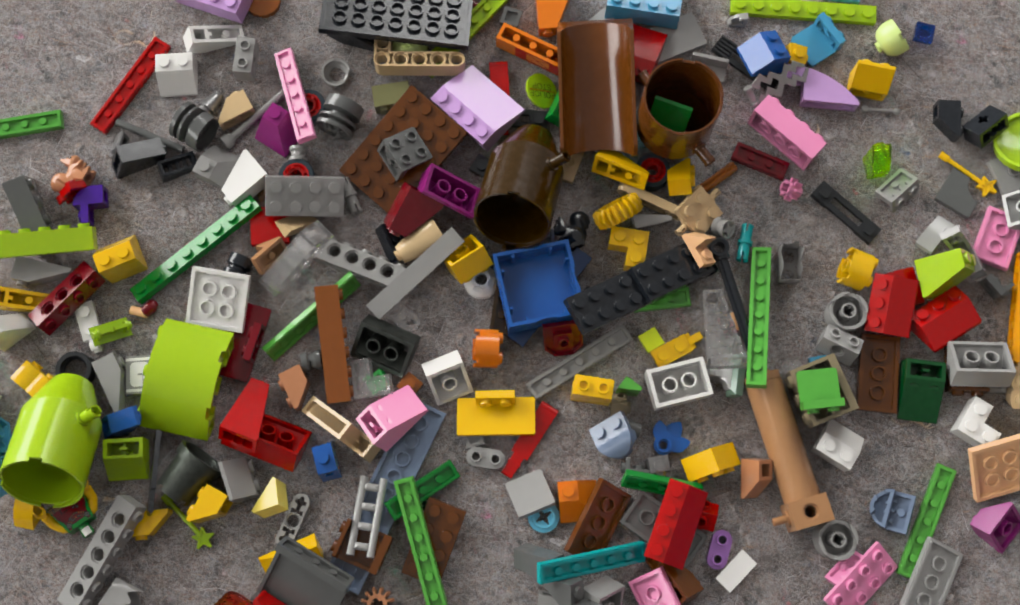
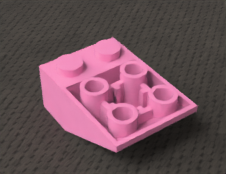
M407 385L370 404L356 420L371 442L387 452L429 410L413 389Z

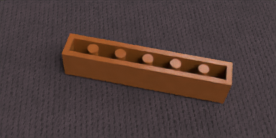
M338 284L314 287L327 404L351 401V397H354L353 385H349L348 380L349 377H352L351 366H347L346 358H350L349 347L344 344V339H347V328L342 327V319H345L344 308H340V300H343L342 288L338 289Z

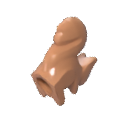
M76 155L70 156L66 159H60L68 167L66 174H55L50 183L52 190L58 193L63 189L65 183L70 180H84L86 185L90 186L96 171L91 170L90 166L86 167L87 163H83L80 157Z

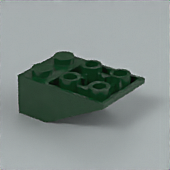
M906 358L900 362L897 419L937 424L946 381V363Z

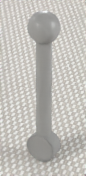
M867 105L861 107V112L863 113L867 111L893 113L894 115L900 113L899 108H871Z

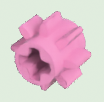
M793 177L790 180L785 179L780 185L779 190L781 193L779 195L783 196L786 201L791 202L792 199L797 201L803 193V184Z

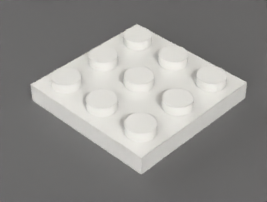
M192 266L185 322L243 333L251 275Z

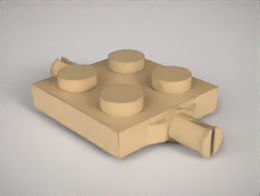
M697 185L692 190V194H689L674 210L681 222L680 227L675 230V234L681 237L686 230L691 233L705 234L711 227L713 220L723 214L715 203V199L721 194V191L718 188H714L708 194L702 185Z

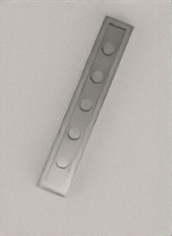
M451 227L366 306L378 319H381L465 242L463 238Z
M621 324L525 385L535 398V401L574 378L576 374L582 373L632 342L633 338L625 326Z

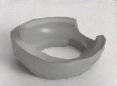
M341 58L329 59L324 63L321 70L324 82L333 87L343 85L350 74L349 65ZM336 68L341 69L346 73L345 78L340 81H333L330 78V72Z

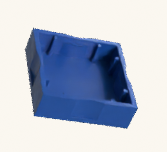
M568 239L541 244L533 248L515 249L493 254V268L508 333L542 327V324L573 320L563 301L581 292V288L575 276V264Z

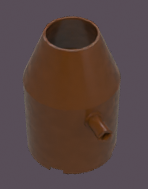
M683 58L668 60L660 64L650 75L647 70L640 72L636 78L644 86L636 120L637 132L643 144L651 152L664 158L682 159L697 154L705 167L712 164L715 158L705 146L721 113L724 98L723 87L717 75L705 64L696 60L695 62L683 60ZM656 95L693 108L685 129L686 132L672 131L655 120L650 111Z

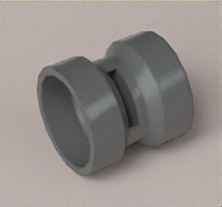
M320 350L314 351L312 354H300L303 372H309L311 369H323Z

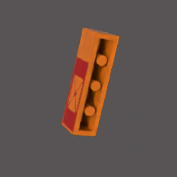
M505 22L503 23L496 36V47L558 76L556 46Z

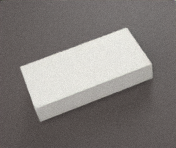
M742 549L714 579L731 593L757 563Z

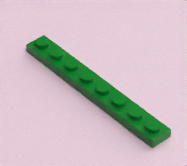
M249 195L134 285L130 291L141 305L262 211V208Z

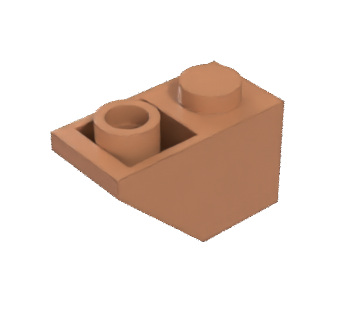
M298 364L278 374L280 380L277 381L281 390L286 391L288 395L286 401L290 409L294 408L297 412L301 410L310 387V382L305 372H303L302 366Z
M761 458L741 459V499L757 498L772 481V460Z

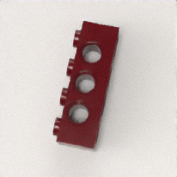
M83 261L28 314V317L38 328L50 336L105 280L87 262Z

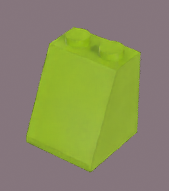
M962 248L914 260L923 298L933 300L955 285L957 286L975 272V256Z

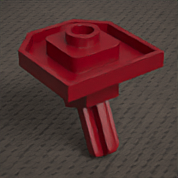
M574 320L542 324L544 349L553 356L571 355L583 346V336Z

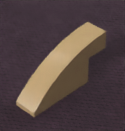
M312 396L301 410L369 463L381 450V448L371 442L367 435L316 397Z

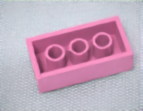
M770 95L754 109L747 123L803 171L827 144L820 134L814 133L807 123L796 118L791 110L783 107L777 98Z

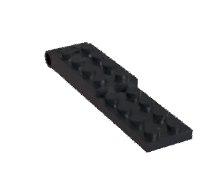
M686 243L639 263L626 272L570 296L563 303L582 336L709 277L719 269L715 263L709 267L699 268Z

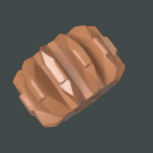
M373 587V595L366 591L365 595L369 599H361V602L373 605V603H376L374 600L378 598V601H382L383 605H389V602H394L395 599H387L391 594L390 591L383 595L384 587H380L378 594L377 589Z

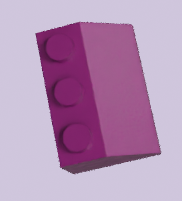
M431 163L421 175L417 189L422 194L473 219V210L480 188Z

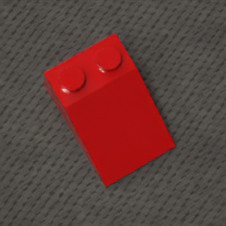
M633 24L635 82L641 83L636 78L637 75L643 70H647L650 75L657 67L668 34Z

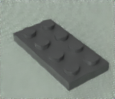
M640 491L619 523L648 543L661 502L647 492ZM696 529L684 564L685 568L688 567L708 537L698 529Z

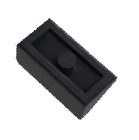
M385 223L380 224L375 230L386 257L391 263L395 262L398 259L393 252L396 251L395 246L403 239V236L397 237L391 234L390 230L386 229Z

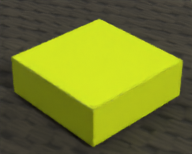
M655 327L638 336L647 353L665 343Z

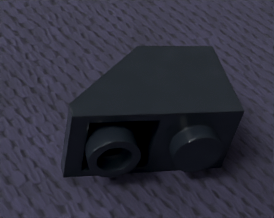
M938 99L933 105V124L951 142H956L964 132L963 125H961V118L964 113L961 101Z

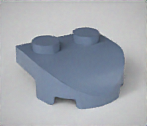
M621 410L589 429L598 451L614 459H623L630 455L633 451L634 440H637L635 430L631 429L625 413Z
M885 489L872 498L870 514L875 523L882 529L907 536L917 497L898 492L895 489Z

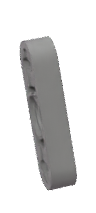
M302 493L294 496L276 536V544L281 541V537L287 535L288 531H284L285 527L295 531L294 535L289 533L288 537L296 541L311 506L309 496ZM304 497V501L307 504L306 506H301L299 510L300 512H303L301 516L296 512H292L293 508L295 510L298 509L299 504L297 503V500H302V498ZM293 515L299 519L296 527H291L288 524V519Z

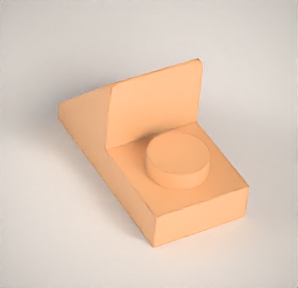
M697 232L681 235L699 268L709 267L716 263L712 252L707 247L716 237Z

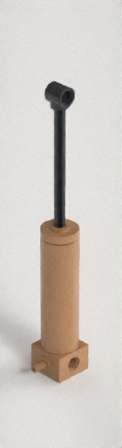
M716 238L711 242L708 249L712 252L718 265L746 351H748L749 321L728 261L730 258L728 252L729 243L724 238ZM714 246H720L723 252H716ZM767 369L766 389L746 388L768 457L772 460V469L784 505L779 506L782 516L773 518L772 524L773 526L785 524L788 533L835 520L826 492L820 493L779 370L769 371ZM805 509H807L809 516L805 514Z

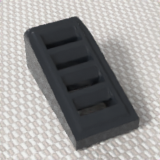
M193 151L156 161L157 170L162 182L165 183L192 172L197 160ZM188 158H189L190 163H191L190 166H188V164H187V162H186V159H188ZM181 161L184 166L183 168H181L179 165V162Z

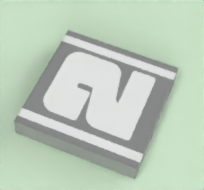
M150 355L126 356L127 396L141 395L145 377L143 376V369L148 364Z

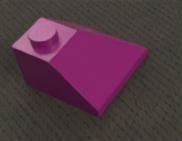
M272 102L261 118L255 139L284 158L290 153V146L296 145L297 139L290 113Z
M1007 502L981 509L972 518L970 526L980 538L996 551L1003 554L1020 531V514L1013 503Z

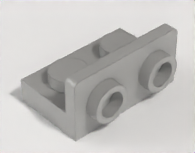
M900 168L875 190V196L890 206V211L894 213L897 209H901L907 200L918 193L919 179L903 168Z

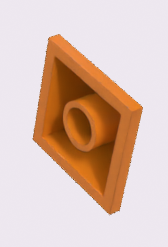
M596 480L557 482L560 523L578 521L596 485Z

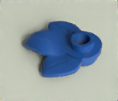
M659 420L653 428V435L655 437L653 446L656 453L667 455L670 452L680 453L687 449L690 441L681 437V422H674L666 426ZM661 442L666 443V449L660 448Z

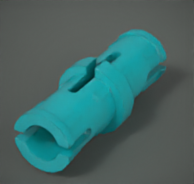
M743 223L740 239L737 242L739 247L736 261L741 262L743 255V263H747L749 250L753 243L751 238L754 225L749 224L748 231H746L747 223Z

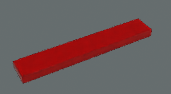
M157 37L153 38L90 122L91 126L105 135L108 134L115 121L120 118L155 71V54H167L171 49L170 45Z

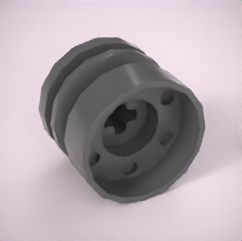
M330 93L323 104L326 110L320 111V117L316 119L315 123L325 133L338 139L349 141L353 137L352 132L356 130V126L353 123L360 122L364 109L348 97Z
M186 102L173 116L169 126V134L179 141L185 142L187 146L197 152H200L207 148L214 139L219 127V119L208 112H203L200 107H196L193 103Z

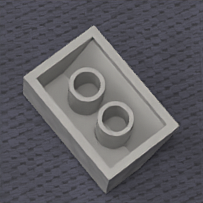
M948 341L946 371L950 386L1010 387L1017 372L1007 342Z

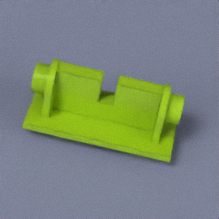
M127 317L88 328L95 347L133 335L131 331L132 323L127 320Z

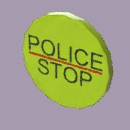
M536 73L530 76L526 82V92L531 102L542 109L550 108L557 94L552 80L546 75Z

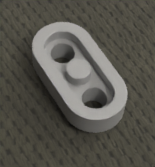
M472 447L466 454L467 462L473 467L498 470L505 464V456L500 450ZM474 453H478L480 455V458L478 460H474L472 458V455ZM493 456L499 457L497 463L492 462Z

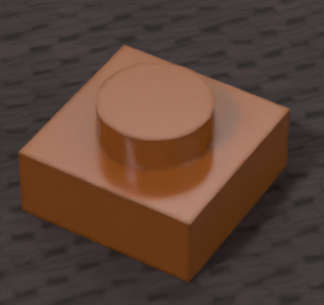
M408 372L396 387L401 389L409 385L417 394L424 384Z

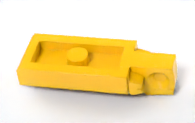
M700 331L691 336L689 333L682 334L650 351V355L657 367L669 365L697 348L695 343L701 341L703 336Z

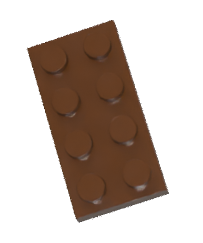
M860 334V339L864 340L858 359L856 402L859 408L856 409L857 411L897 414L901 337Z
M599 478L564 550L575 555L607 548L631 495L605 479Z
M429 497L423 513L442 580L467 511ZM410 547L401 573L419 579Z

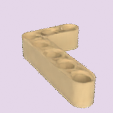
M374 40L373 59L375 70L379 75L457 76L466 69L465 56L461 52L392 51L391 41Z

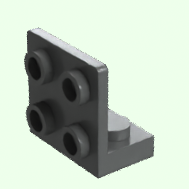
M414 127L382 140L377 149L396 182L403 179L408 170L433 158Z

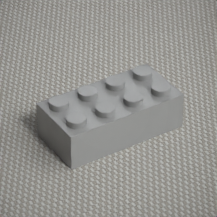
M265 175L266 216L344 217V178L342 176Z

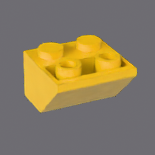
M868 59L858 60L849 74L847 89L854 96L883 101L888 95L896 67L890 66L888 63H874Z
M207 484L199 490L197 494L199 498L195 505L192 504L186 513L188 515L186 520L199 524L226 516L234 502L229 501L226 492Z

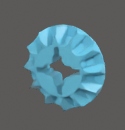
M555 505L542 510L543 513L551 512L547 517L549 524L543 520L536 522L540 517V512L528 516L529 524L535 531L547 533L557 526L559 511Z

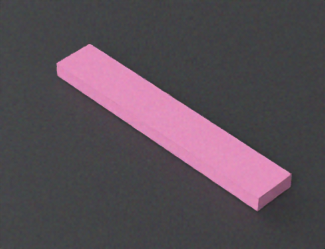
M290 47L275 53L274 57L296 139L300 145L317 138L295 56Z

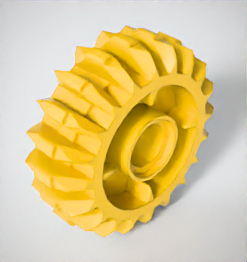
M629 193L596 210L592 215L593 221L600 230L616 226L638 214L643 209L642 201L637 193Z

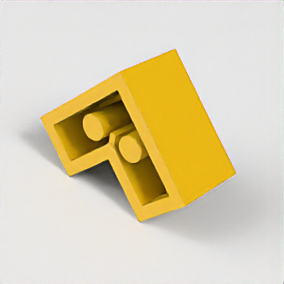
M618 226L611 227L607 250L626 253L623 271H628L631 267L645 261L650 232Z
M733 442L709 448L681 460L688 481L697 480V483L709 480V475H712L714 478L735 471L734 467L741 464Z

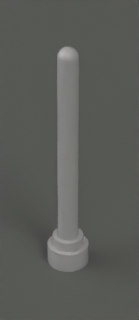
M284 90L279 91L231 134H224L219 138L222 144L228 150L235 146L236 139L264 115L272 102L277 104L285 97Z

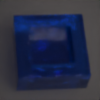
M917 22L912 41L930 45L933 41L935 25Z

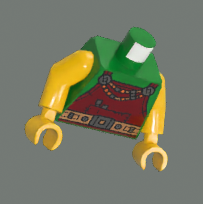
M87 480L84 494L77 503L61 508H53L51 506L47 509L48 513H46L42 505L39 507L42 509L40 514H35L32 511L35 518L41 519L43 523L54 531L62 534L69 532L72 535L80 531L84 538H88L95 532L90 523L97 518L95 513L98 511V497L91 485H89V480Z

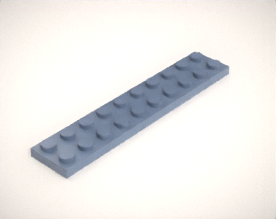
M424 404L429 411L387 452L384 451L369 481L372 484H379L380 478L388 479L384 503L397 495L393 481L414 476V479H416L446 417V413ZM366 491L364 502L376 504L378 492ZM383 505L379 532L388 535L395 521ZM362 510L360 522L372 524L374 512ZM332 557L330 563L355 577L349 591L359 595L370 573L341 559Z

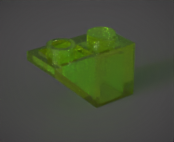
M884 142L873 144L862 158L867 179L885 177L891 171V143L884 144Z

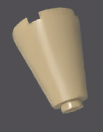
M430 218L407 237H404L395 246L396 251L393 253L399 262L407 263L416 260L443 234L435 221Z

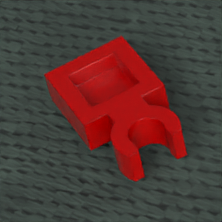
M70 180L66 182L63 189L59 192L60 195L56 197L58 204L62 205L65 201L67 204H70L75 195L81 189L87 187L85 181Z

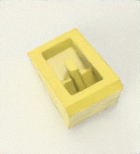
M274 477L271 478L251 510L263 518L289 510L286 484Z

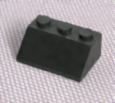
M369 314L361 321L350 355L403 378L416 353L421 337Z

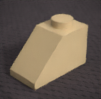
M244 90L234 91L226 98L218 120L223 131L247 120L255 113Z

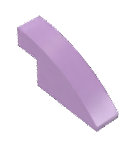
M796 67V73L788 71L787 77L791 78L793 73L802 77L806 67ZM809 68L806 83L797 80L796 86H800L799 107L855 112L859 106L858 99L848 89L819 71Z

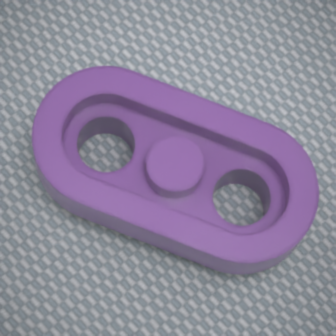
M718 530L711 537L706 562L714 570L724 568L727 563L732 544V537L729 532ZM720 536L725 537L726 541L724 544L719 542ZM716 555L721 559L719 563L714 561Z

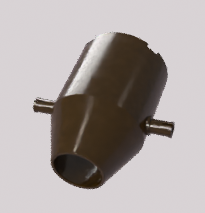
M535 124L520 126L498 145L489 157L473 210V219L479 231L495 243L503 246L507 243L516 245V248H527L540 244L549 235L564 176L562 165L570 162L571 156L566 150L558 153L554 137L546 128Z

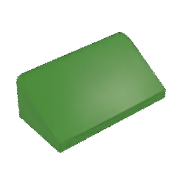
M626 376L615 394L625 393L628 396L637 397L642 387Z

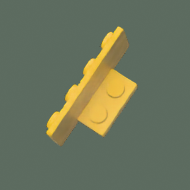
M515 390L475 391V398L457 399V436L535 435L534 397H515Z

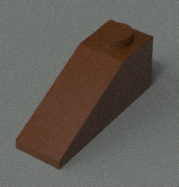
M645 557V561L652 571L661 566L664 567L681 605L693 601L704 590L699 580L685 567L681 570Z

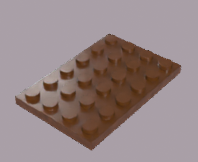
M411 85L339 171L344 176H348L352 183L388 213L404 181L418 188L421 175L429 165L433 163L440 167L468 135V132ZM414 127L433 158L408 170L403 179L396 182L377 149L382 140Z

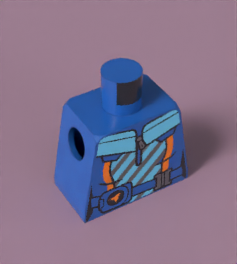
M334 441L311 448L318 476L323 482L342 477Z

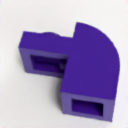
M103 185L87 186L75 195L73 206L79 211L78 219L80 223H90V226L94 227V209L109 208L108 190Z

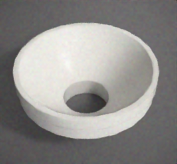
M489 267L487 271L477 274L471 281L464 283L467 293L473 298L480 300L494 295L497 283L494 270ZM484 275L487 281L485 284L479 285L475 281L476 277Z

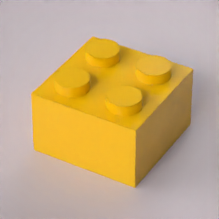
M472 234L463 239L465 242L443 261L448 271L460 284L471 281L474 276L487 271L493 265L485 247Z

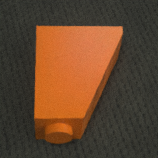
M536 0L538 36L549 38L557 35L558 22H562L570 0Z

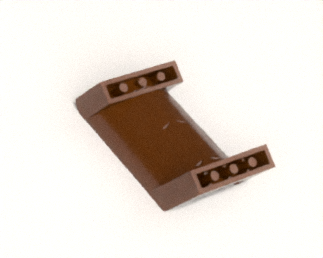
M633 19L558 22L560 153L566 150L571 156L586 151L615 150L632 156H638Z

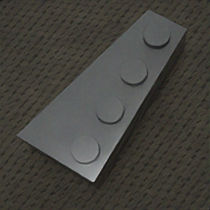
M21 175L2 183L21 229L30 228L31 231H38V227H50V230H53L52 221L45 210L44 203L33 178Z

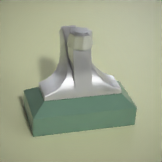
M739 356L730 359L720 370L710 367L707 369L709 379L722 384L723 389L726 391V397L736 398L743 396L747 358Z

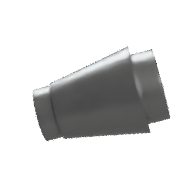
M215 90L214 93L199 103V107L203 112H208L214 116L224 96Z

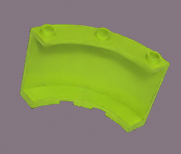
M166 318L164 324L158 328L157 339L149 362L143 369V376L145 377L140 406L138 408L141 414V425L139 426L208 441L214 429L216 406H212L214 395L219 394L222 377H219L221 368L226 367L234 349V333Z

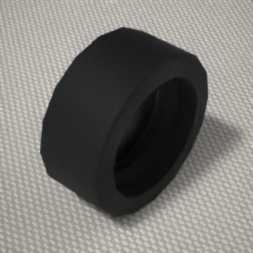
M77 351L68 352L57 361L55 367L56 375L65 373L69 362L79 359L85 362L87 366L84 378L90 382L95 378L96 372L91 364L94 361L84 353Z

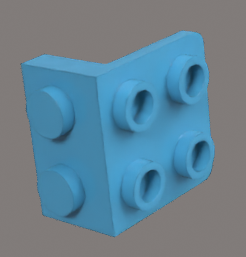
M824 12L817 16L812 25L791 39L792 43L808 47L807 64L810 67H814L839 51L846 41L844 34L834 26L833 20Z

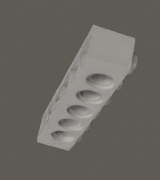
M303 228L294 248L299 255L345 273L350 271L355 277L383 288L387 287L407 268L402 263H391L384 256H379V258L373 256V253L366 249L361 251L355 249V246L348 242H344V244L337 242L338 239L333 236L327 235V237L320 235L319 231L312 228L309 230ZM323 243L321 249H314L315 244ZM338 249L341 251L338 256H331L334 250ZM351 257H358L356 263H349ZM369 263L376 264L373 270H367L366 266ZM387 270H392L393 275L391 277H385L383 276L384 272Z
M130 495L117 496L57 601L62 605L93 604V599L102 589L106 577L112 572L117 558L122 555L124 546L133 536L134 529L143 519L147 507Z

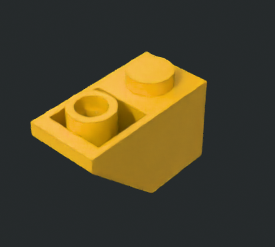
M690 158L684 159L667 170L669 196L692 194V187L696 186L695 165H691Z

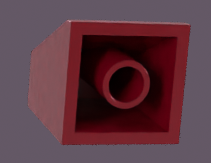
M404 181L383 222L391 234L400 237V235L407 237L439 212L444 205L422 194L416 187Z

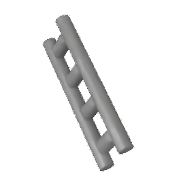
M361 475L346 555L354 556L355 550L367 551L366 558L374 559L388 479L380 478L379 484L367 483V476ZM366 491L378 492L376 504L364 502ZM362 510L374 512L372 524L360 522ZM359 530L371 531L369 543L357 542Z

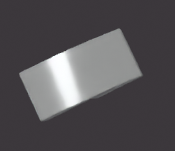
M938 215L918 238L915 245L931 255L942 243L939 234L944 232V229L955 225Z

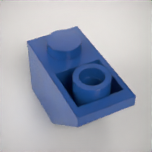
M137 406L116 411L102 418L104 438L109 439L128 435L141 425V414L137 410Z

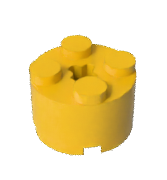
M851 247L846 252L849 254L847 258H842L836 273V277L839 280H836V282L861 291L865 286L869 287L873 281L871 275L873 270L876 269L879 259Z

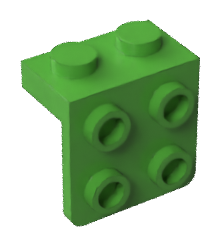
M836 368L803 370L796 373L801 411H807V414L820 413L819 410L827 409L828 412L840 411V407L845 406V398L840 396Z

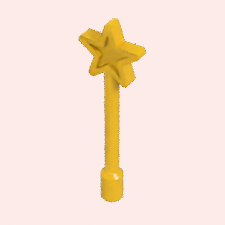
M942 151L939 154L938 158L948 162L977 182L979 185H976L975 188L982 190V197H986L988 193H997L993 187L996 180L988 181L985 176L979 179L952 160L945 152Z

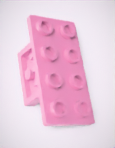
M876 541L864 555L855 551L850 558L838 561L824 576L834 587L823 600L827 605H864L898 566L883 546Z

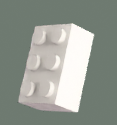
M703 356L649 369L644 373L654 411L709 398L714 394Z

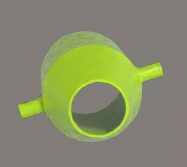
M72 373L55 375L22 406L0 468V485L9 495L34 506L41 507V504H53V508L73 505L82 498L102 432L100 418L102 410L97 404L94 386L89 380Z

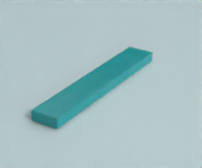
M637 541L537 562V583L542 585L645 562L646 543L644 541Z

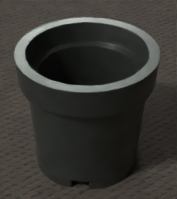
M182 440L176 449L177 454L157 481V485L162 484L161 490L175 502L180 503L182 500L186 502L183 506H189L197 497L199 490L212 480H217L221 476L218 462L197 445L187 440Z

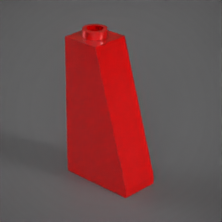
M255 378L250 379L220 424L218 439L256 453L270 384Z

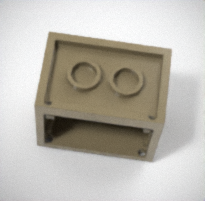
M834 353L793 369L785 375L786 379H784L786 387L788 390H792L794 397H792L796 408H799L800 402L796 373L803 370L832 367L837 369L840 396L845 398V406L840 407V411L828 412L827 409L819 410L820 413L807 414V411H801L803 414L800 415L804 426L808 425L809 429L859 408Z

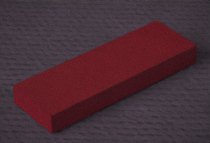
M741 142L737 143L730 159L780 181H783L790 165L789 162Z

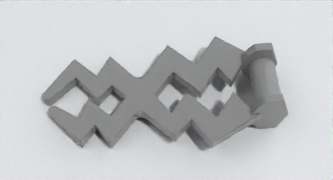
M792 60L791 66L784 63L781 74L769 71L767 77L759 73L752 84L745 86L743 89L750 101V105L756 106L760 104L768 95L782 97L785 84L796 87L797 80L806 83L809 68H805L802 77L793 73L792 77L788 78V71L796 73V67H805L804 64ZM773 78L778 80L777 89L767 86L765 95L760 93L759 99L756 98L753 88L759 90L761 81L771 85Z

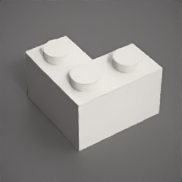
M977 396L968 399L950 430L952 434L974 447L999 440L1001 436L1000 432L985 424L994 406Z

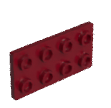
M248 303L244 332H232L234 333V349L226 367L221 368L219 375L246 383L249 381L272 313L271 309Z

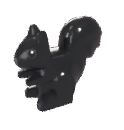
M576 211L571 214L570 226H566L559 216L553 227L554 235H561L557 241L569 240L571 252L577 247L580 249L585 245L587 236L585 229L589 228L590 220L588 215L582 211Z

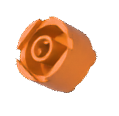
M474 329V334H477L476 339H473L472 360L476 361L473 364V368H497L503 361V352H499V346L503 344V333L499 332L498 329Z

